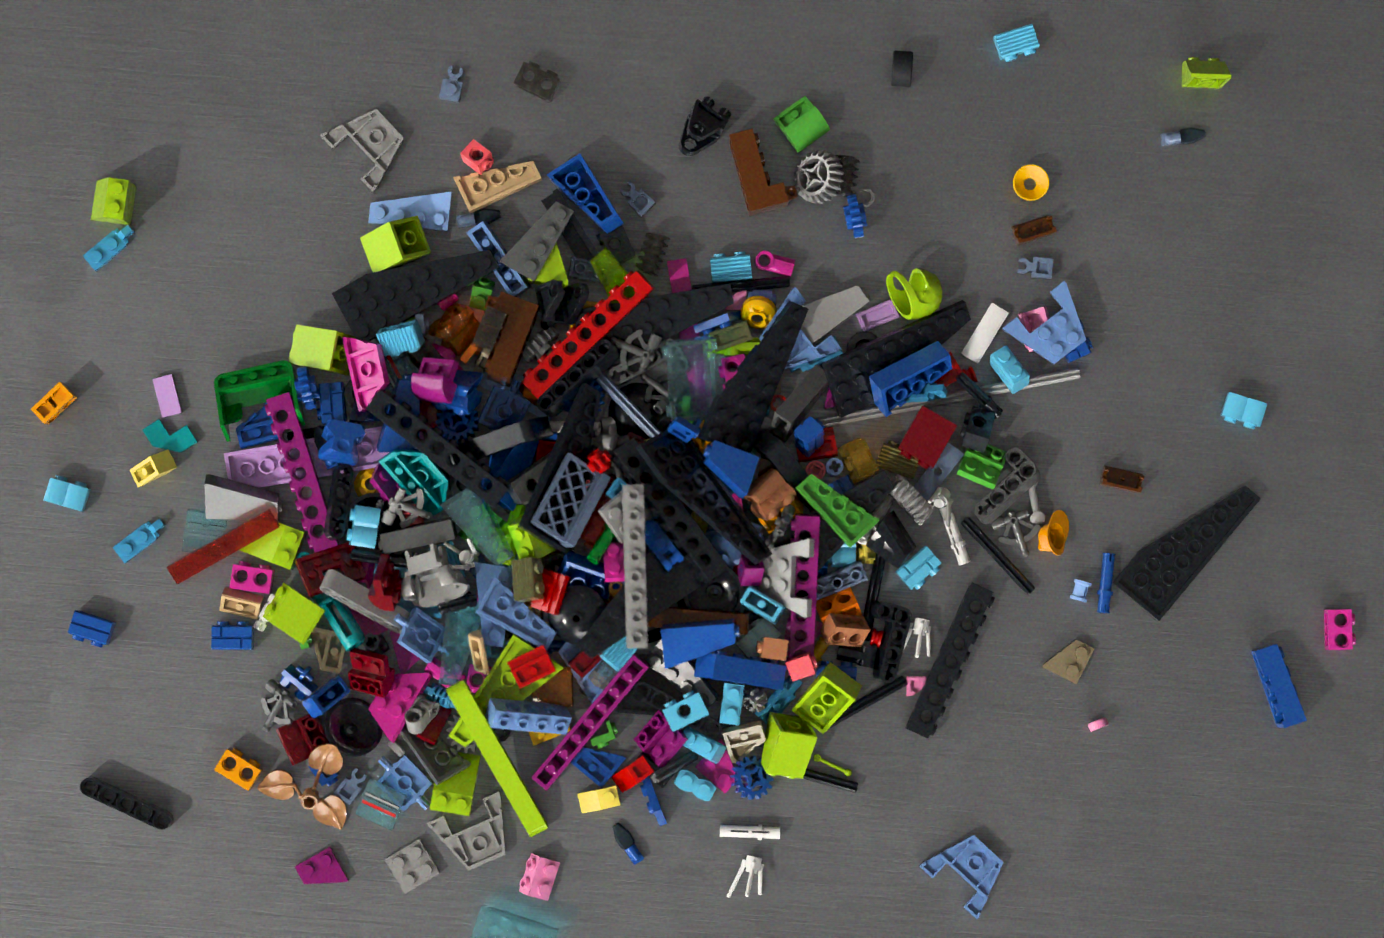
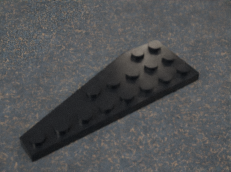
M731 283L646 297L603 339L610 341L611 337H616L626 341L628 336L641 329L643 331L641 336L645 344H648L651 333L662 337V342L734 304ZM611 303V309L618 311L620 303ZM594 306L581 310L575 321L576 328L582 323L580 319L588 312L592 314L596 310ZM599 314L596 318L597 323L604 325L606 317L603 314ZM584 328L582 331L583 337L585 339L591 337V330ZM638 338L633 340L632 345L643 349ZM617 347L618 350H619V356H618V358L616 359V361L613 362L612 364L621 363V361H620L621 348H619V347ZM627 351L626 359L628 360L636 356L635 354Z
M963 300L956 302L931 315L823 362L822 366L838 416L842 418L874 403L869 379L870 375L936 341L942 345L969 322L971 318L966 302Z
M1247 486L1240 488L1138 551L1112 583L1157 621H1160L1261 498Z

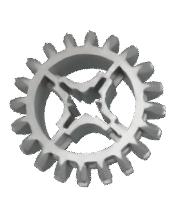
M812 150V153H806V158H800L802 163L796 164L798 171L794 173L797 175V178L793 180L797 183L795 188L799 191L798 195L803 197L805 201L814 204L831 201V196H837L836 190H840L839 184L844 182L841 179L844 172L840 171L843 165L838 163L839 159L834 157L833 153L825 150Z
M901 475L892 477L890 481L894 489L889 493L891 497L916 523H922L927 520L932 514V509L926 500Z

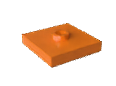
M486 328L481 330L460 357V361L465 365L474 354L478 356L485 347L482 343L490 334Z

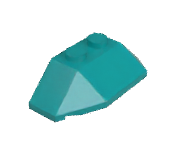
M394 450L379 459V463L399 486L406 490L407 495L415 493L417 488L423 490L424 504L422 509L431 512L433 516L444 510L449 479L434 461L419 450ZM417 497L413 498L412 500L416 504Z

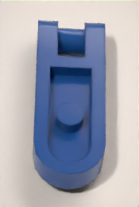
M648 520L644 522L645 542L667 571L672 569V565L675 563H680L684 560L683 556L655 521ZM668 554H673L670 558H665Z

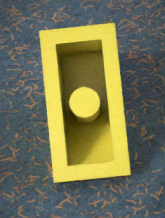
M165 450L149 456L131 468L130 472L139 488L166 475L177 468L169 450Z
M617 785L577 794L582 813L621 805Z

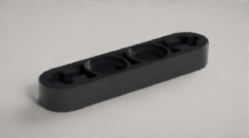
M348 464L335 467L332 475L324 534L331 541L342 538L345 533L353 481V469ZM341 470H343V472L346 474L345 477H343V474L340 473ZM338 487L344 490L343 498H340L336 493ZM335 506L341 509L340 517L334 515L333 509ZM335 527V530L338 533L334 535V532L331 531V528Z

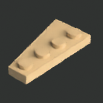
M534 161L510 165L502 169H490V171L484 172L482 175L476 172L467 176L453 177L470 214L542 181Z

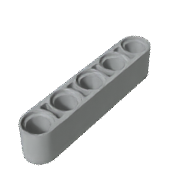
M327 570L320 585V590L393 632L401 634L403 627L394 621L395 616L399 613L408 619L410 612L396 605L395 611L379 609L368 598L370 589L335 570Z

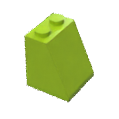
M108 177L97 180L91 220L131 226L137 186L124 179Z
M418 216L390 221L360 237L372 272L398 268L431 253Z
M557 243L535 282L528 278L530 284L542 285L551 280L563 281V288L570 286Z
M296 325L293 332L292 348L289 352V362L298 367L307 366L309 369L349 376L350 371L342 338H355V336L335 330Z
M523 514L508 525L519 559L529 557L540 559L555 551L552 547L518 527Z
M769 713L766 741L764 742L761 765L768 775L803 779L818 738L812 726L799 716Z

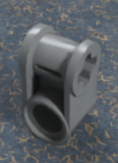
M419 695L404 716L408 731L411 734L423 732L430 721L437 715L440 704L426 699L424 695Z

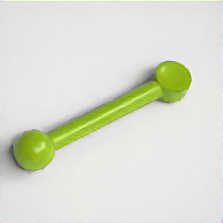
M815 754L813 757L815 762L820 761L843 772L845 776L852 775L851 769H844L821 758L819 754Z

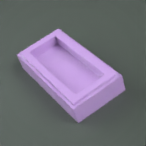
M890 299L857 313L856 317L862 331H869L899 318L900 315Z
M173 374L152 379L162 418L183 413Z

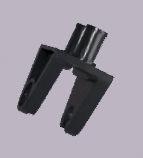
M708 96L704 97L702 102L698 99L695 101L685 120L679 142V150L686 156H694L716 143L728 123V119L731 117L729 110L723 115L727 108H721L718 113L714 111L712 107L715 105V102L711 99L707 104V101L710 99ZM685 142L692 143L694 148L687 149Z
M551 280L537 286L535 292L538 301L537 305H539L538 311L542 319L540 322L542 324L541 327L547 330L549 327H554L556 323L573 325L588 300L589 287L587 284L575 283L563 288V281Z

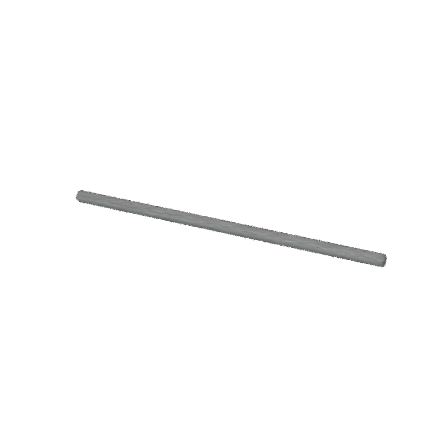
M1072 368L1031 376L1029 384L1023 389L1079 379L1081 373L1079 368ZM1004 382L979 386L987 396L1011 392ZM965 389L948 392L946 398H935L933 401L910 402L905 403L901 407L897 405L891 410V415L919 410L921 406L929 408L974 398ZM875 406L860 409L842 418L838 414L818 417L817 419L823 423L825 428L882 417L884 414Z

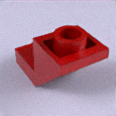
M644 755L612 775L611 778L620 791L624 793L655 771Z

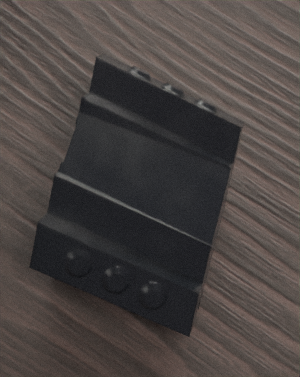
M894 510L887 514L866 544L867 547L897 569L904 564L916 548L915 543Z

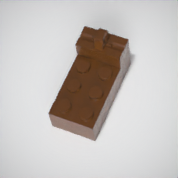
M753 129L729 134V144L749 217L787 207L789 201L798 197L795 185L785 186L784 182L769 186L771 183L768 171L764 172L763 169L765 166L763 152L759 153L758 147H760L758 133H754Z
M501 291L499 297L489 295L485 304V308L494 312V319L502 322L499 330V336L501 337L500 339H495L492 347L493 357H488L485 372H487V379L510 387L522 358L521 354L525 350V344L529 340L538 317L539 305Z

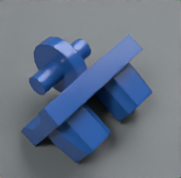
M290 664L281 673L283 676L279 683L287 689L292 683L298 687L294 695L300 701L307 696L309 697L318 688L312 682L314 677L309 674L312 669L310 666L303 669L300 665L295 668Z

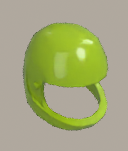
M923 268L912 270L909 282L898 271L890 272L886 278L888 294L893 305L908 320H916L931 315L939 308L942 302L943 290L941 282L934 273ZM893 277L900 281L905 290H897L895 288Z

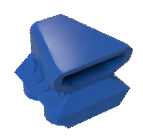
M457 370L453 380L457 384L452 404L431 402V404L438 410H453L457 415H469L481 402L483 393L476 390L481 382L484 373Z
M335 419L327 420L321 435L327 442L319 449L318 458L355 466L359 457L356 446L361 444L366 434L365 427L360 424Z

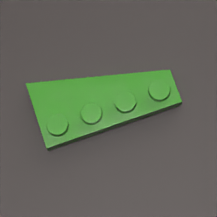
M812 474L796 487L798 492L849 547H852L880 521Z

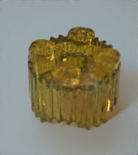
M857 438L837 448L842 458L845 457L842 462L845 469L851 471L849 475L853 484L875 475V472L879 470L865 439Z

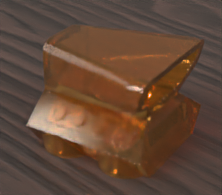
M455 303L445 310L441 318L430 325L428 332L430 336L442 339L441 346L450 348L455 355L460 356L483 329V326L475 318L474 311L467 305Z
M565 666L531 694L533 702L572 707L574 704L571 667Z

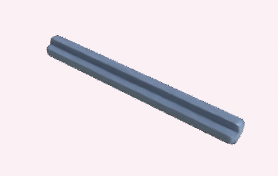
M604 372L595 380L650 438L661 433Z

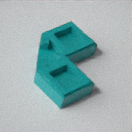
M160 419L142 429L153 447L182 453L198 443L188 425L172 435L168 433Z

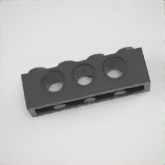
M551 452L507 480L509 482L507 486L510 487L508 492L515 504L526 505L529 503ZM528 480L532 481V488L530 490L527 487Z

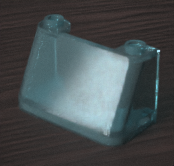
M712 335L666 341V345L662 346L663 357H666L669 397V405H666V416L670 417L672 422L678 415L687 421H696L698 418L701 420L706 419L712 401L716 397L714 358L716 356L712 350L717 349L716 338Z

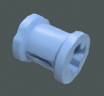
M838 458L829 459L825 465L826 472L830 476L839 475L844 468L843 462ZM832 462H835L837 465L839 464L840 467L837 469V472L829 469Z
M1074 579L1075 586L1070 598L1086 603L1088 588L1091 587L1092 583Z

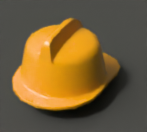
M1056 510L1052 514L1049 524L1039 530L1038 549L1040 551L1053 552L1057 556L1063 553L1069 532V520L1064 511Z

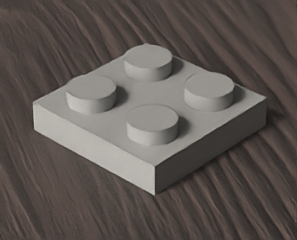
M620 491L601 507L598 512L618 541L623 543L622 491ZM644 506L645 522L651 520L652 517Z
M421 839L416 840L385 859L405 894L440 874Z

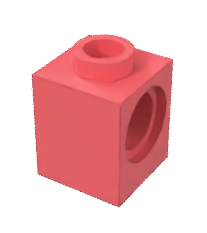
M474 139L460 153L463 162L480 175L484 171L489 170L494 162L492 153Z
M810 652L786 660L792 682L815 674V668L818 667L815 656H811Z

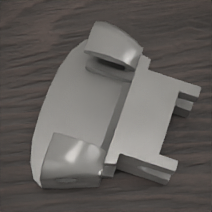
M432 543L429 544L430 552L423 554L414 553L413 556L411 551L405 552L408 571L405 572V577L401 584L403 600L412 601L414 605L419 607L438 606L439 603H448L450 600L458 599L466 594L470 585L459 569H451L452 564L449 565L446 546H438L437 550L436 544ZM415 574L416 579H412L411 575Z

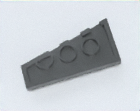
M556 201L499 262L535 282L574 211Z
M662 639L644 659L651 665L650 667L683 695L694 691V693L699 692L707 709L717 699V693L705 678L694 677L695 665L692 661H687L671 668H665Z
M406 724L400 732L436 785L471 765L467 759L464 760L458 755V751L453 747H449L440 736L435 745H432L416 737L417 734H411Z

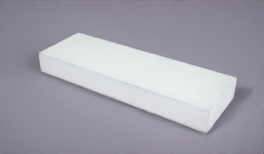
M991 303L961 355L978 364L1009 312Z

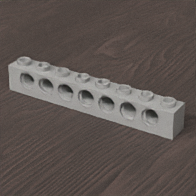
M622 485L626 648H648L643 485Z

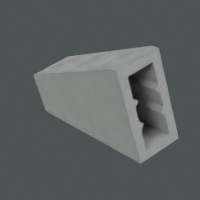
M857 285L803 305V307L809 310L801 330L813 345L870 302L868 300L870 295L863 287L860 289Z

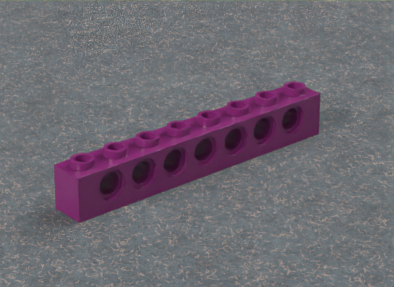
M288 392L266 399L265 410L267 415L271 416L273 420L271 429L273 434L277 435L279 439L277 448L279 453L283 454L285 462H283L286 474L290 473L291 481H289L292 493L296 492L297 496L295 504L298 512L302 511L304 519H301L304 531L308 530L310 538H307L310 550L314 549L316 553L338 546V539L331 541L326 538L325 534L317 536L314 533L315 526L320 524L325 527L328 507L303 428L295 411L292 394ZM285 410L288 413V418L281 422L278 419V413ZM288 429L294 432V437L290 441L284 438V432ZM294 448L300 451V456L296 460L290 457V451ZM300 467L306 470V476L302 479L296 476V471ZM306 486L312 489V495L309 498H305L302 495V490ZM313 505L318 508V514L315 517H311L308 514L309 507ZM331 528V531H333V532H334V535H335V534H336L335 529H334V528Z
M796 513V518H792L791 530L795 531V538H791V543L803 540L799 535L802 530L809 531L811 534L810 539H814V557L802 560L799 556H796L795 597H797L798 591H806L808 599H812L811 617L801 620L791 610V618H787V630H790V638H786L788 640L787 650H790L789 658L795 657L794 652L797 650H802L804 653L810 652V655L814 656L820 515ZM801 570L807 571L809 573L808 579H800L798 572ZM803 630L806 633V637L798 639L795 636V632Z
M634 653L531 778L547 791L651 665L637 653Z

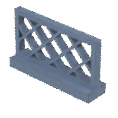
M567 453L531 523L560 541V544L564 547H575L611 477L605 473L600 474L598 471L592 473L585 462L573 454ZM570 460L576 464L577 472L569 473L567 465ZM586 471L594 475L591 482L585 484L582 474ZM578 474L580 486L572 487L570 476ZM565 477L568 489L560 491L558 482L560 478ZM581 488L583 497L581 500L576 501L573 490ZM569 491L571 503L563 505L561 493ZM552 495H557L559 506L551 508L549 499ZM572 505L574 514L571 518H567L564 507ZM560 508L562 520L554 522L551 510ZM547 512L550 523L544 525L538 520L542 513ZM563 522L565 531L561 536L557 533L555 524Z

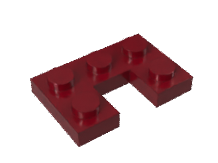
M349 542L295 559V564L309 598L324 593L320 590V585L324 579L323 573L329 569L333 570L340 567L342 574L355 582L366 579V573L361 561L350 559L351 551L355 549L354 545H349Z

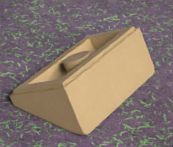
M225 587L221 596L219 611L258 620L264 597Z
M477 629L468 634L474 670L488 675L490 673L481 631Z

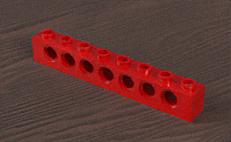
M630 271L623 278L625 282L620 287L618 284L609 291L610 296L606 300L602 298L594 306L596 310L592 314L589 312L580 319L582 323L577 328L573 326L566 333L568 337L564 341H557L551 347L553 351L549 355L545 353L537 361L539 365L534 369L532 367L523 374L525 378L521 382L537 399L655 289L640 271ZM628 286L633 287L635 290V294L631 298L625 294V289ZM613 300H617L620 303L618 311L611 309V302ZM599 314H603L606 317L604 325H599L596 321ZM584 328L591 330L592 334L589 339H585L582 335ZM571 341L577 345V350L574 353L568 350V344ZM556 355L561 356L563 359L561 366H556L553 362ZM541 369H545L548 372L546 380H542L539 376Z

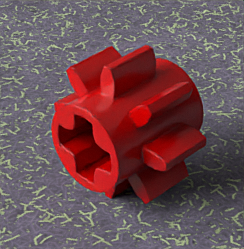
M599 448L595 449L587 457L589 460L587 467L592 473L598 471L601 474L611 466L609 461H611L610 458L612 456L607 450L600 451Z

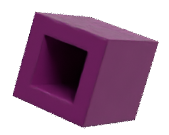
M741 555L737 569L741 586L761 585L765 569L763 561L755 565L745 555Z

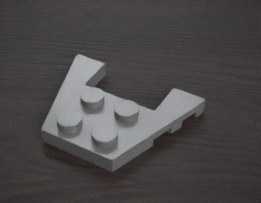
M377 109L320 135L332 149L349 136L374 162L375 166L361 178L373 193L379 186L404 140V137Z
M805 539L770 549L773 554L763 561L765 569L758 591L804 618L811 617L812 599L795 597L796 556L814 557V539Z
M500 791L483 798L491 817L483 822L455 834H452L445 816L427 823L468 871L506 855Z

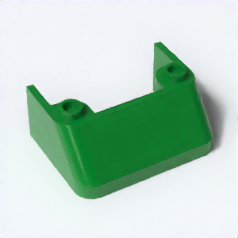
M285 360L223 373L215 378L214 388L219 422L227 442L231 441L229 424L241 420L243 416L242 407L267 402L266 399L288 392L292 394L295 411L301 426L305 425L302 401L299 402L294 384L296 377L290 362Z

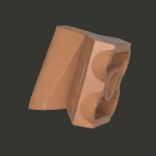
M770 468L751 482L748 494L744 498L752 503L750 511L757 518L768 521L774 518L780 512V509L790 504L797 494L777 470Z

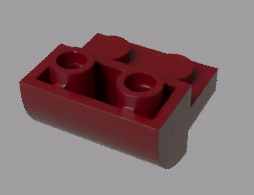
M381 554L368 598L379 609L395 611L397 603H400L403 578H401L400 570H394V563L390 561L389 554Z
M353 648L350 651L352 669L348 672L350 689L384 698L389 693L395 676V669L389 667L388 656Z
M308 714L293 721L291 725L286 724L276 729L292 766L309 759L310 753L317 746L329 743L318 716L312 718Z

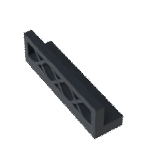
M558 188L553 191V194L542 200L546 210L556 201L570 209ZM573 214L562 232L563 237L577 258L594 262L599 260L600 255Z

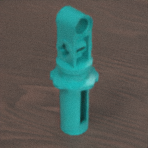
M301 552L297 555L296 559L310 555V553ZM325 593L312 597L325 610L324 615L346 652L363 644L365 634L347 605ZM331 606H336L352 635H348Z

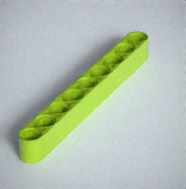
M463 679L446 688L448 696L529 836L533 837L548 829L549 826L494 729L490 727L483 710L466 681Z

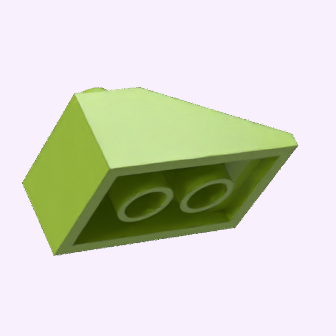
M1189 57L1188 60L1182 63V87L1222 88L1231 79V73L1226 62L1220 61L1219 58H1208L1207 61H1200L1198 57Z
M247 520L237 549L293 570L295 559L300 553L307 533L274 520Z
M283 583L277 589L272 602L265 608L262 617L304 645L325 610L300 591Z
M830 662L816 677L791 711L824 734L856 700L862 685Z
M458 752V755L464 760L467 759L471 765L439 785H436L434 782L430 810L470 816L481 755Z

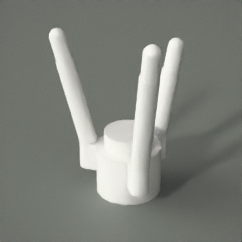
M937 487L928 503L931 509L934 506L942 508L947 505L946 529H950L953 499L950 498L951 493L948 489Z
M470 538L467 539L471 551L467 549L460 551L453 545L444 542L446 547L459 555V561L463 564L452 565L451 569H465L469 571L470 568L475 567L474 562H478L480 553L476 550Z
M914 618V622H910L904 645L905 649L914 630L913 634L918 635L916 658L919 657L922 636H925V634L927 656H931L930 632L932 626H929L930 620L923 618Z
M747 855L746 860L742 859L741 867L727 894L728 898L731 897L745 867V871L750 872L745 896H749L753 876L757 872L758 894L762 895L764 864H761V858Z

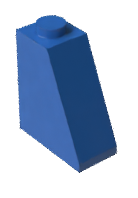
M716 440L707 445L703 456H705L704 464L738 497L744 498L748 494L759 457Z

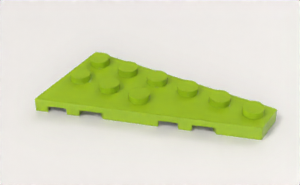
M514 634L490 670V674L486 676L474 696L485 714L490 698L523 701L561 671L564 666L551 658L557 671L519 689L507 662L535 649V647ZM460 717L449 737L466 747L474 739Z

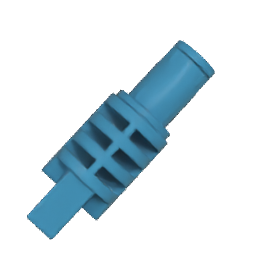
M432 683L431 687L426 686L423 692L427 694L426 699L432 702L436 701L440 706L447 709H456L447 694L446 688Z

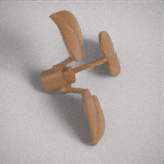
M334 744L319 745L310 753L309 766L313 769H318L313 787L305 789L303 794L297 784L292 783V775L281 769L268 773L258 785L257 789L260 792L280 800L291 798L294 795L295 788L302 806L308 810L313 809V815L316 820L338 829H342L346 820V805L344 801L332 794L328 795L325 799L319 798V793L316 790L321 772L332 775L337 773L342 767V755Z

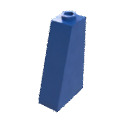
M402 375V378H397L393 393L397 395L395 399L400 403L404 401L413 408L411 411L418 415L420 413V400L415 397L412 391V375ZM389 404L387 410L389 415L396 413V407L393 404ZM405 416L402 420L403 425L407 428L411 427L412 419ZM383 423L377 443L378 452L418 450Z
M539 440L523 443L499 452L489 466L492 469L491 473L496 477L500 475L504 479L509 480L530 466ZM485 478L482 481V486L489 490L492 488V481ZM508 491L498 503L499 506L506 510L513 511L516 507Z
M735 619L662 624L661 637L665 668H671L735 644L736 637H740L739 625H735Z

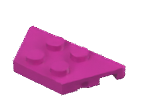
M343 337L342 340L358 412L367 411L365 408L380 389L384 390L390 383L381 344Z
M429 673L395 674L389 693L384 698L375 696L371 703L369 711L392 743H395L406 724L404 718L406 711L412 706L416 698L423 694L432 676Z

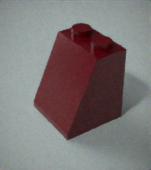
M921 406L897 448L901 451L899 454L909 460L912 457L924 469H932L957 425Z

